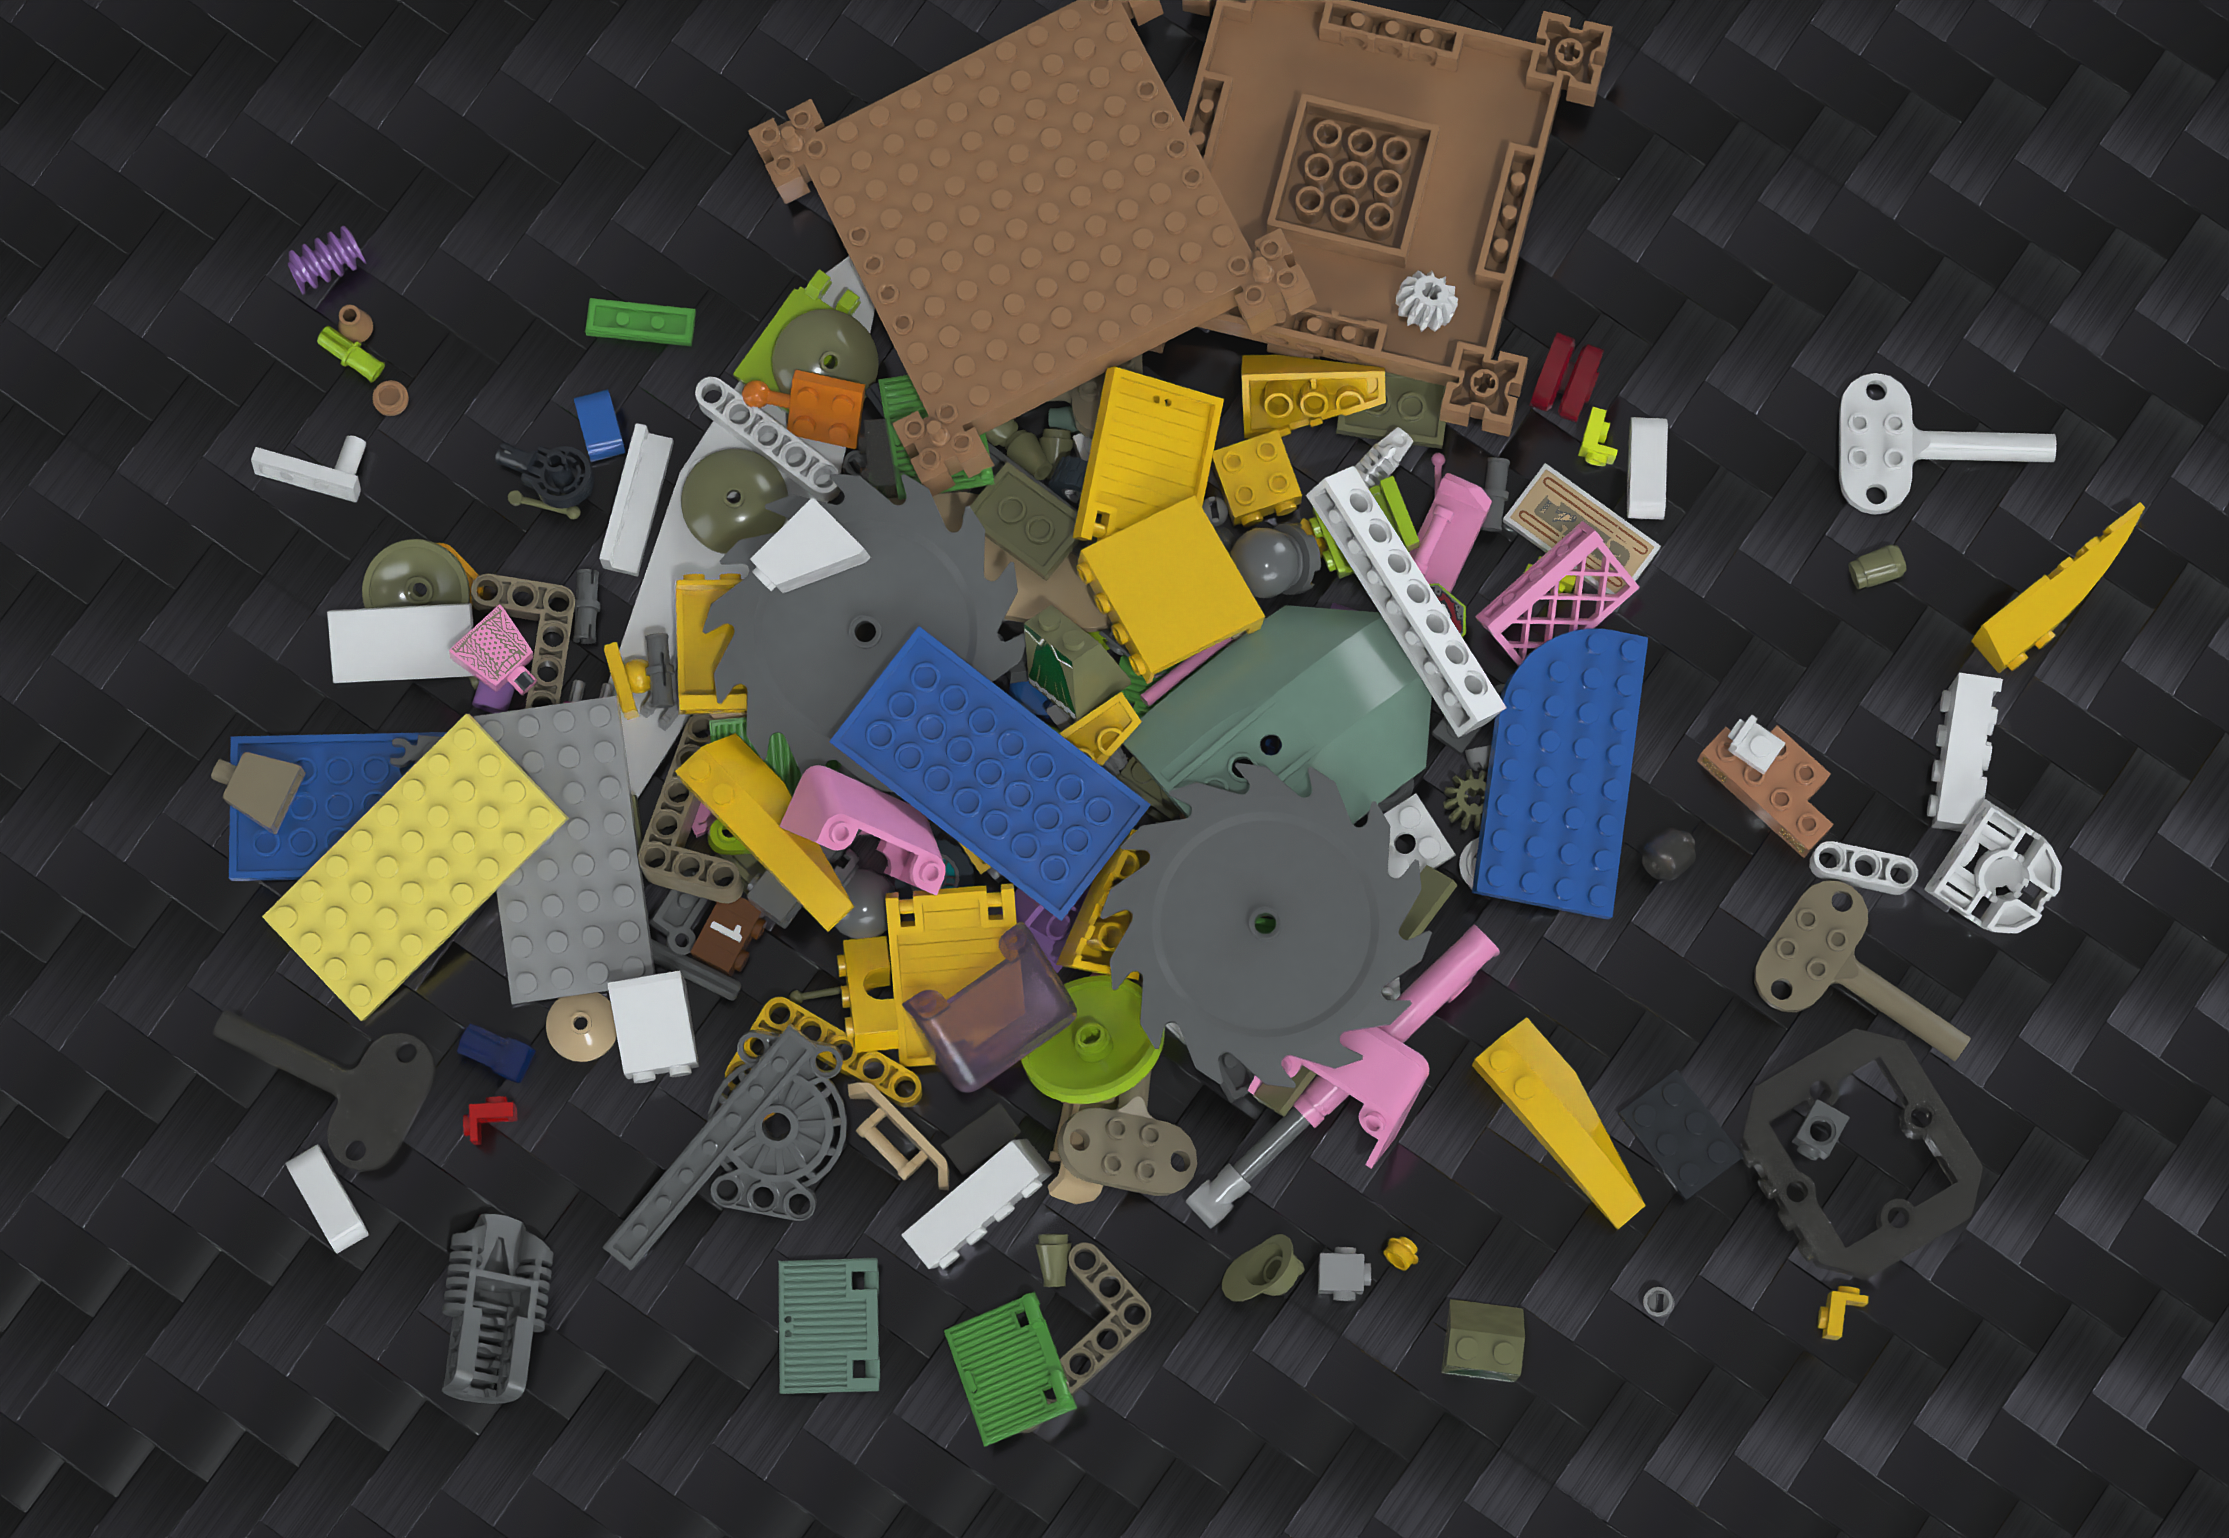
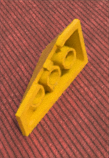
M1285 355L1242 356L1244 438H1254L1277 429L1280 436L1283 437L1291 434V430L1307 425L1314 427L1323 424V420L1340 414L1347 416L1386 403L1385 368Z

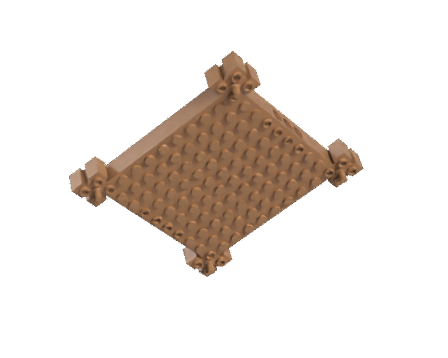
M1076 0L827 127L812 99L786 111L790 119L789 121L777 126L774 118L748 130L785 204L811 192L807 183L813 181L928 413V417L922 419L919 411H916L892 424L910 457V461L922 485L929 488L932 497L956 485L952 475L964 470L968 478L979 474L983 469L994 466L980 435L1105 373L1107 368L1117 367L1238 306L1251 334L1254 335L1278 323L1275 315L1276 312L1287 307L1292 316L1317 303L1312 287L1300 264L1296 263L1293 251L1281 228L1255 240L1257 251L1252 253L1130 21L1132 18H1135L1138 26L1164 14L1159 0Z
M1182 0L1183 11L1210 17L1212 8H1215L1184 124L1252 253L1257 251L1255 240L1281 228L1293 251L1296 263L1300 264L1312 287L1317 302L1292 316L1287 307L1276 312L1275 315L1278 323L1254 335L1251 334L1238 306L1196 327L1351 364L1384 367L1385 372L1446 386L1440 410L1441 421L1468 427L1470 417L1483 420L1482 431L1509 437L1518 398L1509 396V394L1520 397L1528 358L1502 351L1499 353L1498 361L1492 360L1561 90H1567L1566 101L1594 107L1602 68H1604L1610 45L1612 27L1585 21L1583 29L1579 30L1570 27L1571 17L1543 11L1535 44L1351 0ZM1418 270L1425 276L1433 270L1434 276L1438 279L1446 276L1445 285L1455 286L1454 296L1458 298V304L1453 313L1454 315L1446 326L1441 325L1436 332L1428 326L1421 332L1419 325L1415 323L1407 326L1408 317L1398 316L1399 306L1395 304L1396 295L1401 290L1400 286L1407 276L1412 277ZM1165 342L1150 349V351L1163 354Z

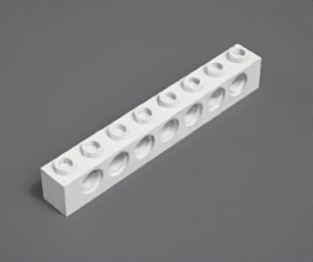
M1352 466L1324 478L1306 495L1458 738L1490 722L1506 709L1505 704L1356 468Z

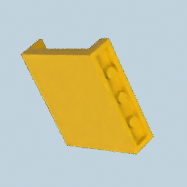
M1195 495L1082 549L1076 568L1084 584L1090 583L1096 594L1094 595V601L1101 614H1107L1113 624L1111 630L1119 645L1124 644L1131 655L1129 656V662L1137 676L1142 675L1147 684L1153 681L1154 674L1244 630L1249 635L1261 629L1265 615Z
M686 574L683 575V580L676 581L678 715L747 713L748 691L745 685H736L722 704L717 702L714 672L734 635V627L730 624H725L707 634L702 632L711 604L743 580L741 579V574H721L718 580H705V575Z

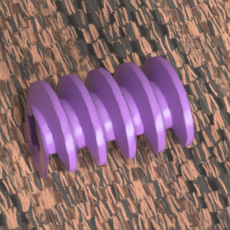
M345 226L340 227L341 238L339 239L332 232L327 233V245L319 238L314 239V251L306 244L301 245V257L293 250L288 251L289 262L287 264L302 295L305 294L306 281L315 289L318 287L317 276L319 275L328 283L331 281L330 270L333 269L341 277L344 275L343 264L346 263L352 270H356L357 257L366 264L352 233Z

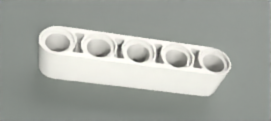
M707 377L698 383L695 395L700 409L709 418L754 452L768 459L778 470L815 498L821 501H830L839 495L841 489L834 482L828 488H819L815 485L817 478L821 475L839 474L838 469L831 462L758 407L751 408L747 406L743 396L721 379ZM711 390H717L722 393V397L716 403H707L704 401L705 394ZM745 411L750 414V418L746 423L738 425L731 421L735 413ZM768 432L775 433L778 436L777 441L770 446H764L759 442L761 436ZM796 453L806 457L804 464L799 467H792L787 463L789 457Z

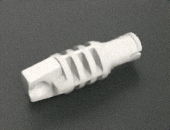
M1397 427L1380 442L1376 443L1355 465L1356 470L1368 489L1380 485V480L1388 478L1400 465L1399 463L1413 444L1412 438L1401 428Z

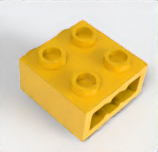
M1278 429L1213 451L1211 466L1227 505L1233 526L1242 524L1243 527H1250L1262 522L1263 516L1275 512L1277 516L1286 515L1297 509L1296 505L1301 504L1302 494Z

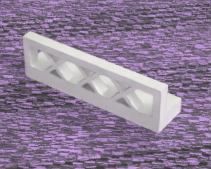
M638 423L635 425L599 558L604 569L637 577L674 444L672 438L649 433L646 425Z

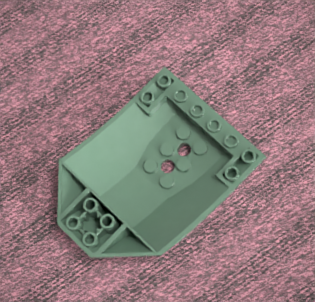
M1285 605L1266 618L1261 629L1249 635L1247 633L1244 634L1140 718L1142 722L1123 742V745L1186 818L1191 815L1192 808L1169 796V791L1198 782L1236 794H1246L1250 789L1249 783L1245 778L1237 777L1233 773L1232 767L1237 760L1248 759L1253 765L1267 767L1302 798L1309 797L1312 793L1308 768L1311 766L1336 783L1352 824H1355L1370 811L1373 801H1376L1377 805L1426 768L1432 695L1380 612ZM1274 735L1281 740L1282 747L1276 755L1270 756L1262 752L1260 743L1264 737Z

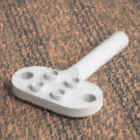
M1878 373L1863 375L1851 382L1841 398L1839 408V482L1842 494L1849 504L1864 513L1874 515L1888 513L1900 506L1910 491L1913 463L1919 459L2018 462L2055 461V434L1918 430L1912 420L1910 395L1903 385L1891 376ZM1870 384L1880 385L1885 391V397L1877 401L1870 399L1866 394V387ZM1872 487L1880 488L1885 494V501L1881 504L1871 503L1867 499L1866 491Z

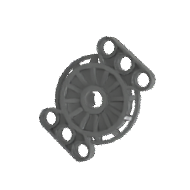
M750 1030L741 1036L737 1045V1052L745 1064L737 1067L729 1074L714 1094L708 1113V1120L715 1113L717 1103L723 1104L729 1097L722 1093L728 1083L737 1075L740 1081H742L747 1075L745 1070L752 1069L781 1034L762 1030ZM751 1037L759 1038L765 1046L764 1053L758 1057L749 1056L744 1050V1043L747 1039ZM811 1040L819 1046L818 1049L721 1163L726 1172L719 1174L711 1186V1196L718 1205L794 1221L806 1220L813 1214L817 1205V1198L808 1186L816 1183L831 1170L841 1154L846 1139L847 1116L844 1102L836 1086L829 1079L836 1076L843 1065V1055L837 1046ZM823 1051L833 1053L837 1059L836 1067L830 1071H824L817 1066L816 1057ZM823 1082L827 1087L821 1089L817 1083ZM831 1093L838 1105L840 1116H833L832 1107L827 1098ZM771 1113L785 1115L791 1124V1129L787 1133L780 1135L779 1138L773 1137V1133L767 1129L764 1118ZM841 1125L840 1139L836 1148L830 1144L834 1135V1126ZM824 1156H832L828 1164L816 1173L814 1168L820 1164ZM732 1161L737 1167L733 1168L729 1162ZM806 1175L809 1179L802 1181L800 1177ZM731 1180L735 1182L738 1187V1194L731 1199H725L719 1195L718 1184L721 1181ZM757 1188H770L774 1194V1201L767 1206L759 1205L754 1200L753 1195ZM795 1194H804L809 1198L810 1208L803 1213L795 1212L790 1207V1198Z

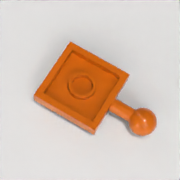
M795 370L792 378L791 395L772 391L766 383L760 380L750 381L744 386L742 396L747 406L762 408L769 404L789 409L787 430L795 436L852 449L857 448L865 384Z

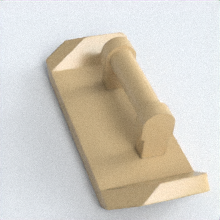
M871 1083L848 1084L850 1099H870L878 1107L858 1127L856 1132L862 1138L865 1137L892 1164L904 1181L929 1159L938 1168L939 1190H949V1168L947 1161L874 1085ZM887 1116L920 1150L912 1160L908 1161L875 1127L884 1117Z
M1119 1095L1108 1100L1089 1104L1062 1102L1063 1107L1053 1151H1050L1048 1160L1061 1164L1058 1176L1048 1185V1190L1052 1197L1073 1204H1081L1094 1201L1100 1195L1103 1185L1086 1182L1074 1177L1064 1167L1058 1154L1057 1138L1061 1126L1071 1115L1086 1108L1115 1110L1118 1106ZM1072 1132L1070 1143L1074 1149L1081 1151L1084 1147V1139L1079 1133Z

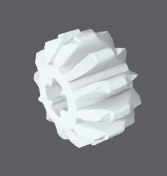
M1418 270L1412 277L1407 276L1400 286L1401 290L1396 295L1395 304L1399 306L1398 316L1408 317L1407 326L1415 323L1419 325L1421 332L1427 326L1436 332L1441 325L1446 326L1454 315L1453 313L1458 304V298L1454 296L1455 286L1445 285L1446 276L1438 279L1434 276L1433 270L1426 276Z

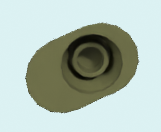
M1283 1234L1274 1235L1232 1262L1223 1277L1222 1290L1225 1296L1232 1301H1245L1260 1293L1271 1296L1282 1295L1294 1285L1297 1277L1304 1272L1305 1268L1303 1263L1293 1253V1244L1290 1238Z

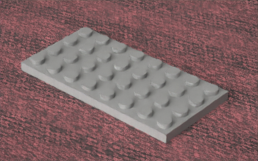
M618 696L474 716L479 725L569 818L497 889L512 1004L609 991L607 984L609 982L656 975L642 869L638 860L639 846Z

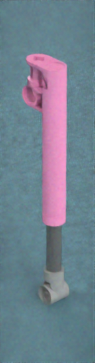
M1474 924L1396 999L1411 1000L1412 1005L1391 1025L1378 1028L1404 1043L1446 1001L1450 1003L1472 982V977L1476 975L1477 971L1493 956L1497 957L1500 954L1499 949ZM1317 1075L1309 1083L1294 1103V1107L1285 1117H1282L1233 1166L1228 1163L1212 1182L1210 1180L1204 1182L1185 1203L1210 1229L1213 1228L1233 1209L1234 1205L1232 1203L1251 1188L1249 1182L1308 1125L1311 1124L1316 1128L1325 1119L1324 1116L1329 1115L1349 1094Z

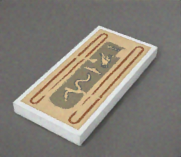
M1546 463L1502 521L1545 553L1583 521L1596 530L1603 539V543L1635 582L1661 547ZM1597 548L1586 557L1585 569L1601 570L1603 555ZM1609 563V570H1615ZM1584 576V581L1598 590L1600 576ZM1608 576L1605 594H1616L1626 583L1620 576Z

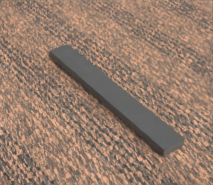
M790 1023L604 1244L603 1248L629 1270H632L819 1046Z

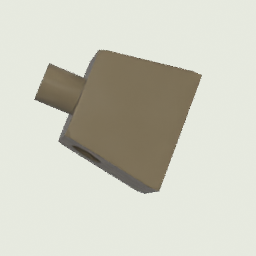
M244 752L237 766L219 759L213 769L211 778L227 785L222 798L230 806L276 835L306 773L299 765Z

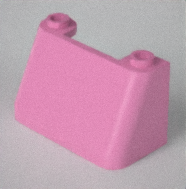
M811 766L803 773L779 827L837 851L847 848L852 843L858 829L881 839L876 850L882 852L888 860V866H886L884 871L885 874L937 896L946 871L944 861L926 816L906 802L825 766Z

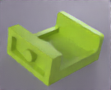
M1394 476L1380 480V485L1369 489L1407 551L1419 548V538ZM1313 507L1314 517L1310 518L1309 522L1316 539L1323 537L1327 550L1323 551L1322 555L1329 572L1336 570L1339 579L1355 573Z

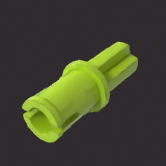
M326 326L320 332L317 340L318 344L341 359V365H349L371 383L379 377L385 364L360 348L361 343L358 341L353 343L331 326Z

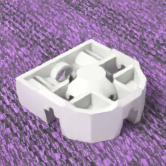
M1984 799L1924 890L1983 929L1993 932L2019 933L2039 921L2042 917L2040 913L2044 908L2042 907L2044 903L2049 901L2052 896L2055 897L2060 890L2062 866L2052 846L2044 837ZM1990 821L1991 823L2005 831L2006 835L2004 836L2003 834L1989 826L1987 822ZM2028 833L2034 837V840L2022 856L2017 854L2014 849L2024 834ZM1980 843L1988 848L1989 851L1985 852L1978 859L1974 868V874H1972L1963 867L1975 856ZM2029 881L2042 888V891L2031 907L2018 899L2023 894L2020 891L2024 886H2028ZM1946 883H1951L1966 894L1964 896L1946 885ZM2006 885L2011 891L2005 895L1996 896V887ZM1982 896H1985L1991 901V904L1981 919H1978L1971 913Z

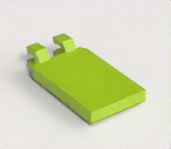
M818 270L808 283L806 290L801 286L798 290L794 288L733 373L734 378L745 385L750 381L760 380L766 383L770 390L780 392L773 376L772 354L777 338L782 330L796 317L814 310L831 309L852 316L861 304L860 297L847 289L838 301L835 309L821 300L832 285L831 277ZM826 356L824 365L828 367L834 357ZM778 407L787 414H789V409Z

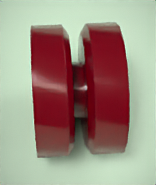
M1557 332L1529 406L1547 412L1552 408L1557 394H1564L1558 409L1559 417L1577 423L1584 403L1589 402L1600 372L1597 369L1604 349L1586 344L1582 347L1576 363L1570 360L1576 345L1575 339Z

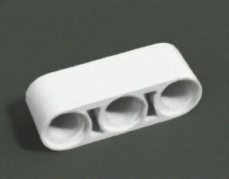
M1631 417L1627 518L1664 519L1666 505L1667 419Z
M1834 841L1821 843L1810 858L1811 871L1818 878L1828 881H1840L1847 885L1893 895L1907 892L1918 877V869L1909 858ZM1819 854H1832L1836 858L1837 866L1834 868L1824 867L1819 861ZM1858 860L1867 861L1872 867V875H1860L1855 869V862ZM1891 869H1903L1908 876V881L1904 884L1896 883L1890 875Z
M318 1144L285 1163L322 1231L337 1254L369 1236L362 1219Z

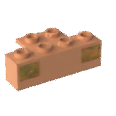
M1776 726L1770 733L1784 741L1785 745L1763 775L1728 751L1733 740L1728 738L1731 731L1725 727L1701 752L1697 761L1797 853L1805 858L1834 825L1808 802L1831 774L1779 726Z

